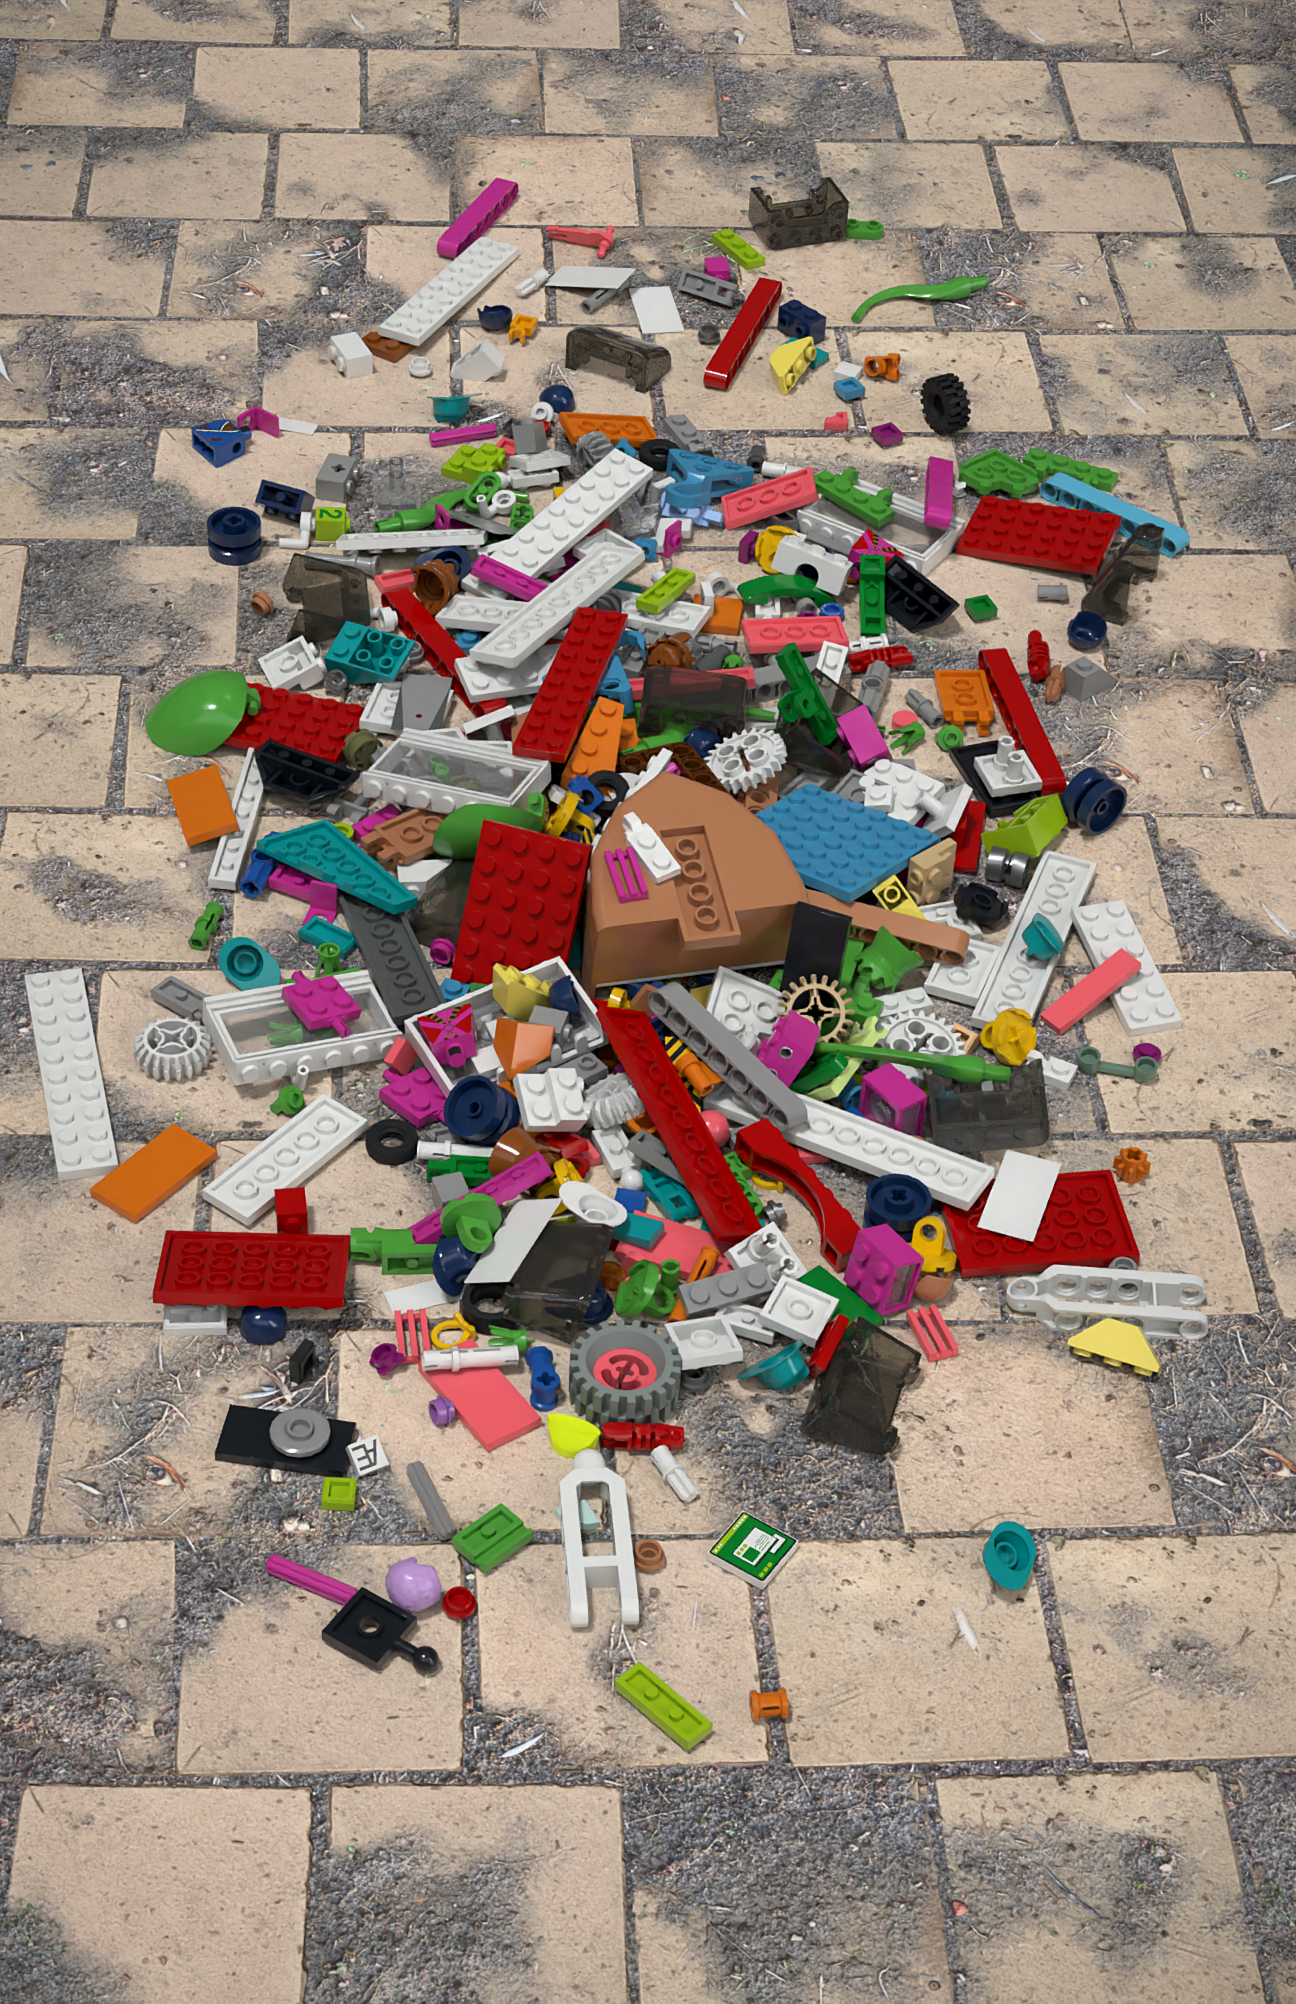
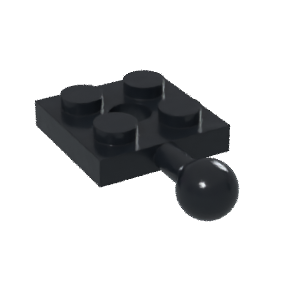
M361 1587L322 1630L323 1641L376 1671L380 1669L394 1651L411 1659L413 1667L420 1673L426 1674L434 1671L439 1663V1656L434 1648L430 1646L417 1648L405 1641L417 1626V1617L364 1587ZM375 1625L378 1627L374 1632L361 1630L363 1626Z

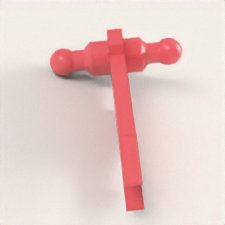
M612 225L606 227L605 233L595 229L589 231L559 226L546 227V230L553 231L547 232V236L554 239H561L582 246L599 247L597 252L598 258H604L605 251H608L613 245L612 233L614 232V227Z

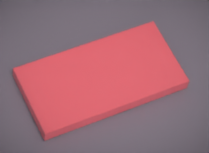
M811 467L721 497L727 530L819 500L814 473Z
M840 616L741 620V630L749 654L779 653L786 644L795 642L799 652L821 651L824 641L848 647L849 650V640Z
M635 1210L633 1214L664 1222L665 1230L651 1249L620 1241L615 1250L614 1257L622 1260L630 1251H637L644 1254L650 1262L656 1264L659 1272H661V1263L664 1260L674 1259L681 1266L679 1278L687 1280L703 1246H711L720 1253L709 1277L734 1270L724 1253L738 1243L716 1241L711 1232ZM701 1269L696 1281L699 1280L703 1269Z
M472 1338L455 1345L458 1349L479 1347ZM421 1362L418 1363L420 1374L438 1395L453 1402L455 1415L487 1452L541 1426V1417L496 1366L460 1368L457 1372H452L451 1369L423 1371Z

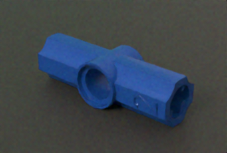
M271 831V833L269 835H265L264 838L279 834L280 832ZM256 848L253 849L251 852V862L239 882V890L248 898L256 899L258 895H262L268 884V878L275 872L280 861L256 850Z

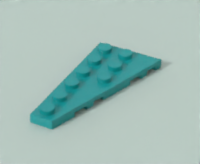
M327 819L257 840L256 850L326 883L335 884L339 889L392 914L402 913L417 907V896Z

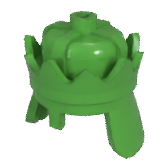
M884 926L879 928L872 944L853 960L855 963L861 961L858 966L859 974L871 978L869 988L873 986L877 990H885L890 986V994L894 992L906 973L925 962L917 952L907 949Z

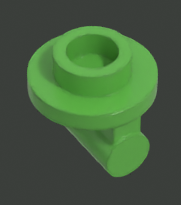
M947 725L939 733H935L934 740L942 749L949 751L951 748L962 745L963 733L958 727Z
M294 1085L285 1086L281 1089L278 1099L270 1105V1110L274 1114H279L281 1111L288 1115L298 1114L304 1106L302 1091Z

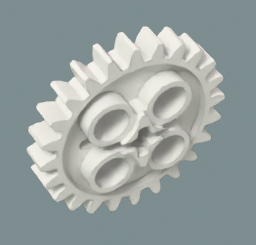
M753 728L750 733L743 729L741 735H737L734 732L731 739L724 737V743H716V750H709V757L704 758L707 766L727 791L732 789L733 794H736L741 788L746 792L749 786L756 789L757 783L766 784L767 777L774 778V771L782 770L780 764L786 763L784 757L788 756L779 733L775 734L773 730L767 732L765 728L757 732L756 728ZM740 749H743L751 768L749 772H746L740 757Z
M912 1010L908 1011L907 1017L901 1012L897 1013L896 1019L889 1016L887 1023H881L879 1029L886 1028L889 1033L885 1038L878 1040L873 1046L876 1048L936 1055H966V1052L963 1051L965 1042H960L961 1033H953L954 1025L944 1026L945 1018L939 1021L934 1020L935 1013L925 1017L923 1010H920L918 1016H915ZM929 1036H932V1037H930V1039L927 1040L926 1046H925V1048H924L923 1045H924L925 1040H926ZM878 1061L877 1069L889 1062ZM891 1063L896 1069L903 1072L918 1088L924 1087L927 1093H930L931 1086L935 1088L938 1086L942 1087L943 1083L950 1086L952 1081L950 1078L928 1071Z

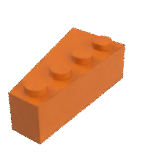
M601 696L599 697L562 773L561 788L568 791L570 788L567 784L578 774L583 777L586 774L591 775L601 770L615 772L625 705ZM600 786L597 788L600 793L605 794L611 799L609 792L612 793L611 787ZM582 791L579 794L580 799H582Z

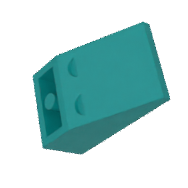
M346 621L324 657L327 672L334 669L341 670L347 676V683L394 682L416 642Z

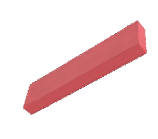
M1120 948L1040 1014L1041 1020L1058 1034L1062 1035L1141 970V962Z

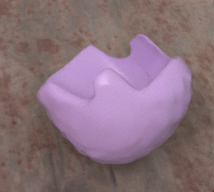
M410 1557L393 1564L385 1578V1587L391 1602L409 1613L419 1612L432 1606L440 1600L442 1593L441 1583L435 1568L429 1565L417 1564L418 1560L415 1557Z

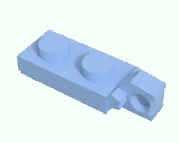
M666 492L662 493L656 511L657 517H692L693 526L708 528L709 524L722 527L725 517L723 513L715 512L714 506L708 504L694 509L679 508L668 504L665 501Z

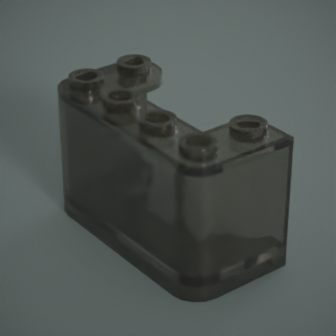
M831 177L820 178V186L816 190L809 189V199L772 204L773 199L770 195H764L761 187L750 188L748 219L769 249L781 250L836 242L845 236L849 201Z

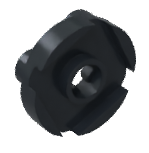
M970 882L968 887H963L964 884H961L953 898L954 904L957 907L956 914L962 919H971L981 923L988 929H995L1004 920L1008 912V904L1005 899L1001 902L997 898L999 893L986 885Z

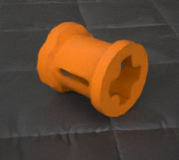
M781 1687L778 1691L763 1693L750 1690L749 1708L752 1721H758L760 1717L780 1716L781 1719H787L788 1699L786 1689Z

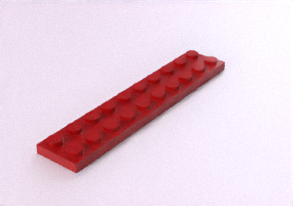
M578 607L512 746V755L565 763L626 629L628 614L619 613L618 611L596 610L592 607Z
M601 1006L595 1013L601 1028L611 1042L614 1052L619 1057L625 1073L634 1085L638 1097L642 1100L649 1118L657 1128L662 1142L666 1145L673 1158V1163L681 1173L685 1185L696 1201L698 1209L704 1216L713 1237H715L716 1241L740 1243L762 1229L759 1220L645 1011Z

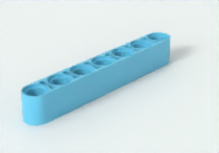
M1058 472L1040 485L1042 497L1057 506L1122 516L1121 526L1117 534L1164 556L1173 557L1190 542V537L1183 528L1064 473Z

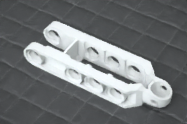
M1052 1265L1044 1270L1038 1278L1020 1277L1009 1284L1006 1292L1007 1303L1013 1310L1035 1313L1036 1319L1051 1331L1080 1333L1103 1321L1094 1320L1092 1317L1104 1315L1107 1318L1123 1321L1128 1317L1137 1318L1136 1322L1129 1324L1141 1327L1148 1338L1191 1341L1199 1340L1208 1333L1207 1316L1202 1312L1182 1310V1307L1157 1305L1188 1307L1202 1303L1205 1299V1284L1203 1279L1197 1275ZM1063 1279H1072L1075 1281L1074 1283L1067 1285L1060 1283V1281ZM1102 1281L1105 1283L1103 1286L1100 1287L1090 1285L1092 1282ZM1020 1283L1025 1284L1024 1287H1018L1017 1285ZM1132 1283L1136 1285L1134 1288L1124 1289L1121 1287L1123 1284ZM1185 1288L1197 1289L1194 1293H1184L1182 1290ZM1056 1297L1139 1303V1306H1126L1115 1302L1113 1305L1089 1303L1087 1300L1082 1302L1058 1301ZM1064 1313H1074L1076 1316L1073 1318H1063L1061 1315ZM1188 1322L1200 1323L1196 1327H1188L1185 1325Z
M584 1449L575 1455L572 1471L559 1482L558 1506L561 1508L560 1527L570 1628L588 1627L586 1588L616 1587L618 1606L622 1608L621 1624L638 1625L639 1602L625 1479L605 1466L601 1453L594 1449ZM599 1483L600 1497L605 1499L607 1504H610V1529H613V1555L583 1557L577 1500L581 1497V1485L593 1486Z

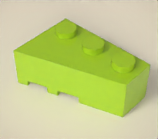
M1057 793L1034 798L1013 812L1015 818L1007 823L1005 820H1001L997 823V830L985 831L980 835L988 857L991 848L995 845L1009 849L1010 854H1013L1015 851L1031 854V859L1039 856L1041 854L1040 851L1050 845V841L1061 833L1060 830L1068 823Z

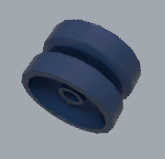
M226 507L215 511L209 516L207 520L208 551L214 561L223 565L239 566L254 562L260 557L262 553V539L260 536L262 529L258 514L243 507Z
M1088 767L1080 771L1069 782L1060 801L1066 818L1075 824L1078 823L1080 828L1095 836L1106 832L1116 823L1126 806L1128 795L1126 788L1119 783L1109 779L1106 774L1096 767Z
M476 1075L461 1080L450 1091L445 1101L443 1115L446 1126L456 1136L472 1145L495 1147L503 1134L512 1128L518 1127L521 1113L518 1100L512 1092L499 1086L489 1078Z
M904 1174L882 1175L873 1180L866 1191L862 1228L866 1229L887 1224L907 1243H911L915 1225L923 1217L930 1216L932 1196L928 1187L920 1180ZM928 1224L923 1226L925 1236H927Z

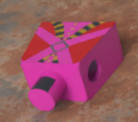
M867 529L851 548L848 555V561L854 563L849 577L854 580L859 578L860 554L885 555V564L895 554L902 559L905 554L870 529Z
M471 1003L417 1017L422 1038L440 1065L449 1063L452 1067H460L464 1065L466 1058L477 1054V1025Z

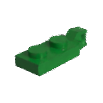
M451 1155V1159L443 1161L428 1160L427 1181L432 1182V1177L461 1171L468 1186H480L495 1176L488 1169L490 1157Z

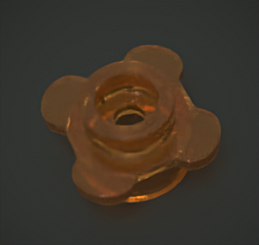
M605 1261L598 1266V1273L594 1277L603 1283L605 1289L617 1291L622 1280L627 1278V1271L622 1269L617 1262Z

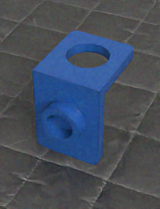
M578 774L567 784L570 788L568 791L578 795L583 790H589L593 793L594 801L591 805L585 806L578 801L576 806L581 813L588 815L604 800V796L588 780L589 774L583 777Z

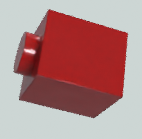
M305 1187L274 1189L277 1233L308 1234Z

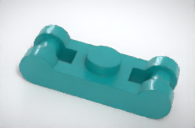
M653 1165L649 1170H638L643 1176L642 1188L662 1211L665 1219L681 1223L683 1218L691 1219L699 1215L697 1203L677 1180L663 1175ZM679 1203L681 1207L676 1208L675 1205Z

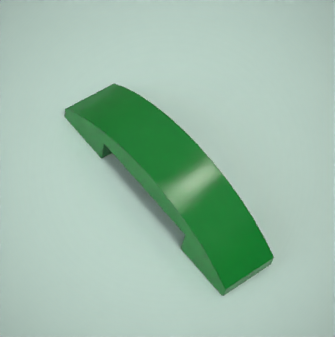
M860 554V636H880L881 633L886 634L884 595L885 555Z
M778 574L763 576L746 581L737 587V591L745 604H768L770 596L808 597L817 606H822L826 603H836L831 593L816 587V580L798 575Z

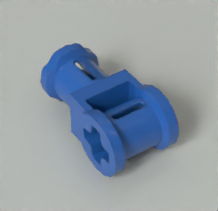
M544 1346L533 1347L525 1355L526 1365L530 1367L531 1372L530 1387L532 1393L530 1395V1404L536 1410L547 1412L555 1409L558 1405L556 1389L560 1386V1377L555 1372L554 1364H551L553 1362L552 1351Z

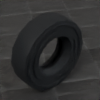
M648 440L639 449V460L653 468L654 471H666L669 449H680V447L670 440ZM653 454H665V455H667V456H660V457H659V456H654Z
M596 771L589 776L588 780L596 788L600 786L611 787L616 793V798L611 801L603 800L593 812L599 816L611 817L619 802L624 801L630 787L622 775L614 771ZM589 790L582 791V799L585 806L591 805L594 801V795Z
M401 1119L380 1120L369 1128L366 1134L365 1147L368 1155L374 1161L383 1165H399L406 1163L415 1156L419 1137L416 1129L410 1123ZM388 1137H397L402 1139L403 1143L396 1147H387L382 1145L381 1141Z

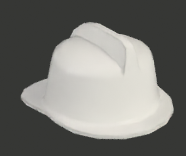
M568 1181L562 1184L559 1189V1198H562V1203L574 1213L578 1229L586 1235L608 1239L614 1227L625 1222L627 1218V1211L622 1204L607 1197L586 1183Z

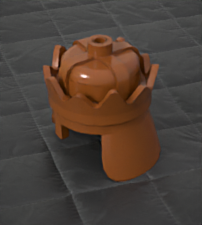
M441 559L427 560L423 565H417L410 569L413 573H416L411 592H415L418 598L426 603L424 607L431 615L439 613L446 603L460 592L457 586L460 578L454 573V564L452 563L445 564Z
M678 632L668 638H659L655 643L646 647L648 655L646 661H644L649 668L646 675L652 677L689 673L692 663L696 662V658L691 656L689 648L684 644L689 641L690 633Z
M515 1127L503 1134L496 1143L490 1156L488 1169L493 1176H497L539 1151L553 1174L546 1177L540 1184L533 1185L523 1191L529 1197L535 1198L537 1190L542 1185L557 1178L554 1163L561 1159L557 1155L561 1150L537 1143L524 1129Z

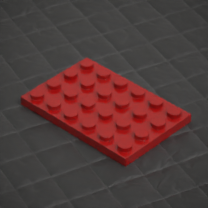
M982 496L956 545V554L1098 575L1121 526L1122 516L1113 515L1112 513L1090 512L1086 509L1076 510L1064 506L1021 502L1017 499L1007 500L995 496Z
M246 682L249 688H255L261 698V707L258 709V714L254 716L250 715L248 709L245 708L241 721L222 744L246 750L250 747L257 751L270 739L339 764L344 757L342 749L346 745L344 740L353 731L356 733L360 732L359 720L365 707H361L358 704L337 702L334 699L313 697L306 693H294L283 688L273 690V688L263 686L260 683Z
M483 819L450 979L467 984L479 983L490 985L493 983V967L496 963L505 967L511 965L519 971H524L558 956L561 957L568 967L593 845L490 819Z
M1111 1169L1058 1173L1033 1242L977 1227L996 1178L989 1182L968 1211L938 1200L952 1250L957 1255L956 1263L961 1278L1040 1272L1052 1265L1109 1266L1118 1257H1128L1136 1264L1139 1263L1140 1253Z
M166 1230L153 1288V1303H161L166 1306L194 1304L199 1307L226 1305L232 1308L239 1306H258L260 1308L281 1306L292 1309L320 1307L324 1310L343 1308L351 1235Z

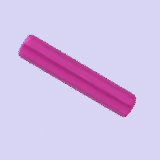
M494 423L434 432L429 434V442L432 447L495 437L497 435V428Z
M272 1554L266 1562L267 1573L343 1605H346L358 1591L353 1586L276 1554Z

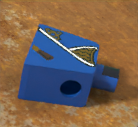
M227 419L191 427L192 448L215 468H219L244 455L245 441L252 438L251 430L247 425L237 428Z

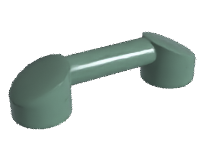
M1090 1046L1081 1048L1077 1056L1079 1067L1088 1074L1102 1072L1133 1078L1138 1083L1152 1080L1158 1070L1157 1061L1148 1056L1138 1058L1135 1062V1067L1100 1061L1101 1054L1099 1050Z

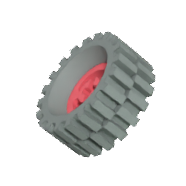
M624 1319L615 1320V1326H609L607 1321L599 1323V1331L592 1327L586 1330L585 1338L579 1336L575 1341V1348L572 1347L570 1353L568 1392L571 1405L575 1404L577 1415L581 1417L586 1414V1421L592 1424L599 1422L601 1431L602 1425L608 1422L658 1423V1419L663 1422L670 1418V1410L675 1411L677 1407L681 1377V1354H678V1347L675 1342L669 1344L670 1336L664 1331L657 1335V1327L651 1324L646 1329L641 1328V1321L633 1320L632 1325H624Z

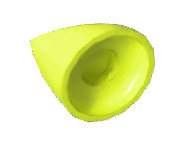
M547 1414L549 1441L552 1449L557 1454L565 1458L574 1459L579 1451L596 1448L601 1434V1430L596 1425L570 1415Z

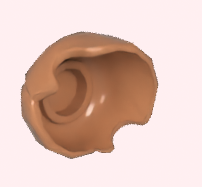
M910 1268L906 1270L904 1275L905 1286H907L912 1271ZM938 1269L937 1272L933 1273L920 1271L913 1295L927 1302L939 1301L947 1296L955 1277L951 1272H948L942 1278L938 1274Z

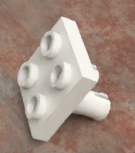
M1011 736L999 737L997 754L974 758V767L992 798L1041 790L1043 781L1025 751H1013L1015 741Z
M774 1221L724 1253L734 1270L764 1261L774 1288L782 1275L797 1280L808 1272ZM771 1294L755 1298V1301L759 1305L767 1300Z

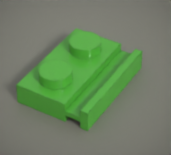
M500 1503L453 1536L452 1547L473 1565L477 1564L481 1568V1572L485 1574L533 1540L534 1531L531 1528L527 1529L520 1518Z

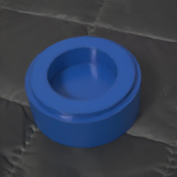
M826 603L820 607L819 616H840L841 621H843L844 608L836 603Z

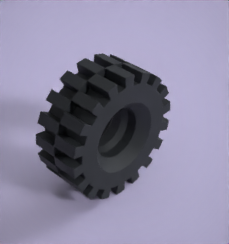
M947 373L926 379V383L922 385L924 390H921L920 393L923 399H920L924 407L922 412L926 414L925 420L927 423H930L929 427L934 429V432L939 435H945L966 428L968 426L967 422L970 421L968 414H971V409L968 408L970 399H967V389H963L964 384L962 381L959 382V377L954 376L953 373Z

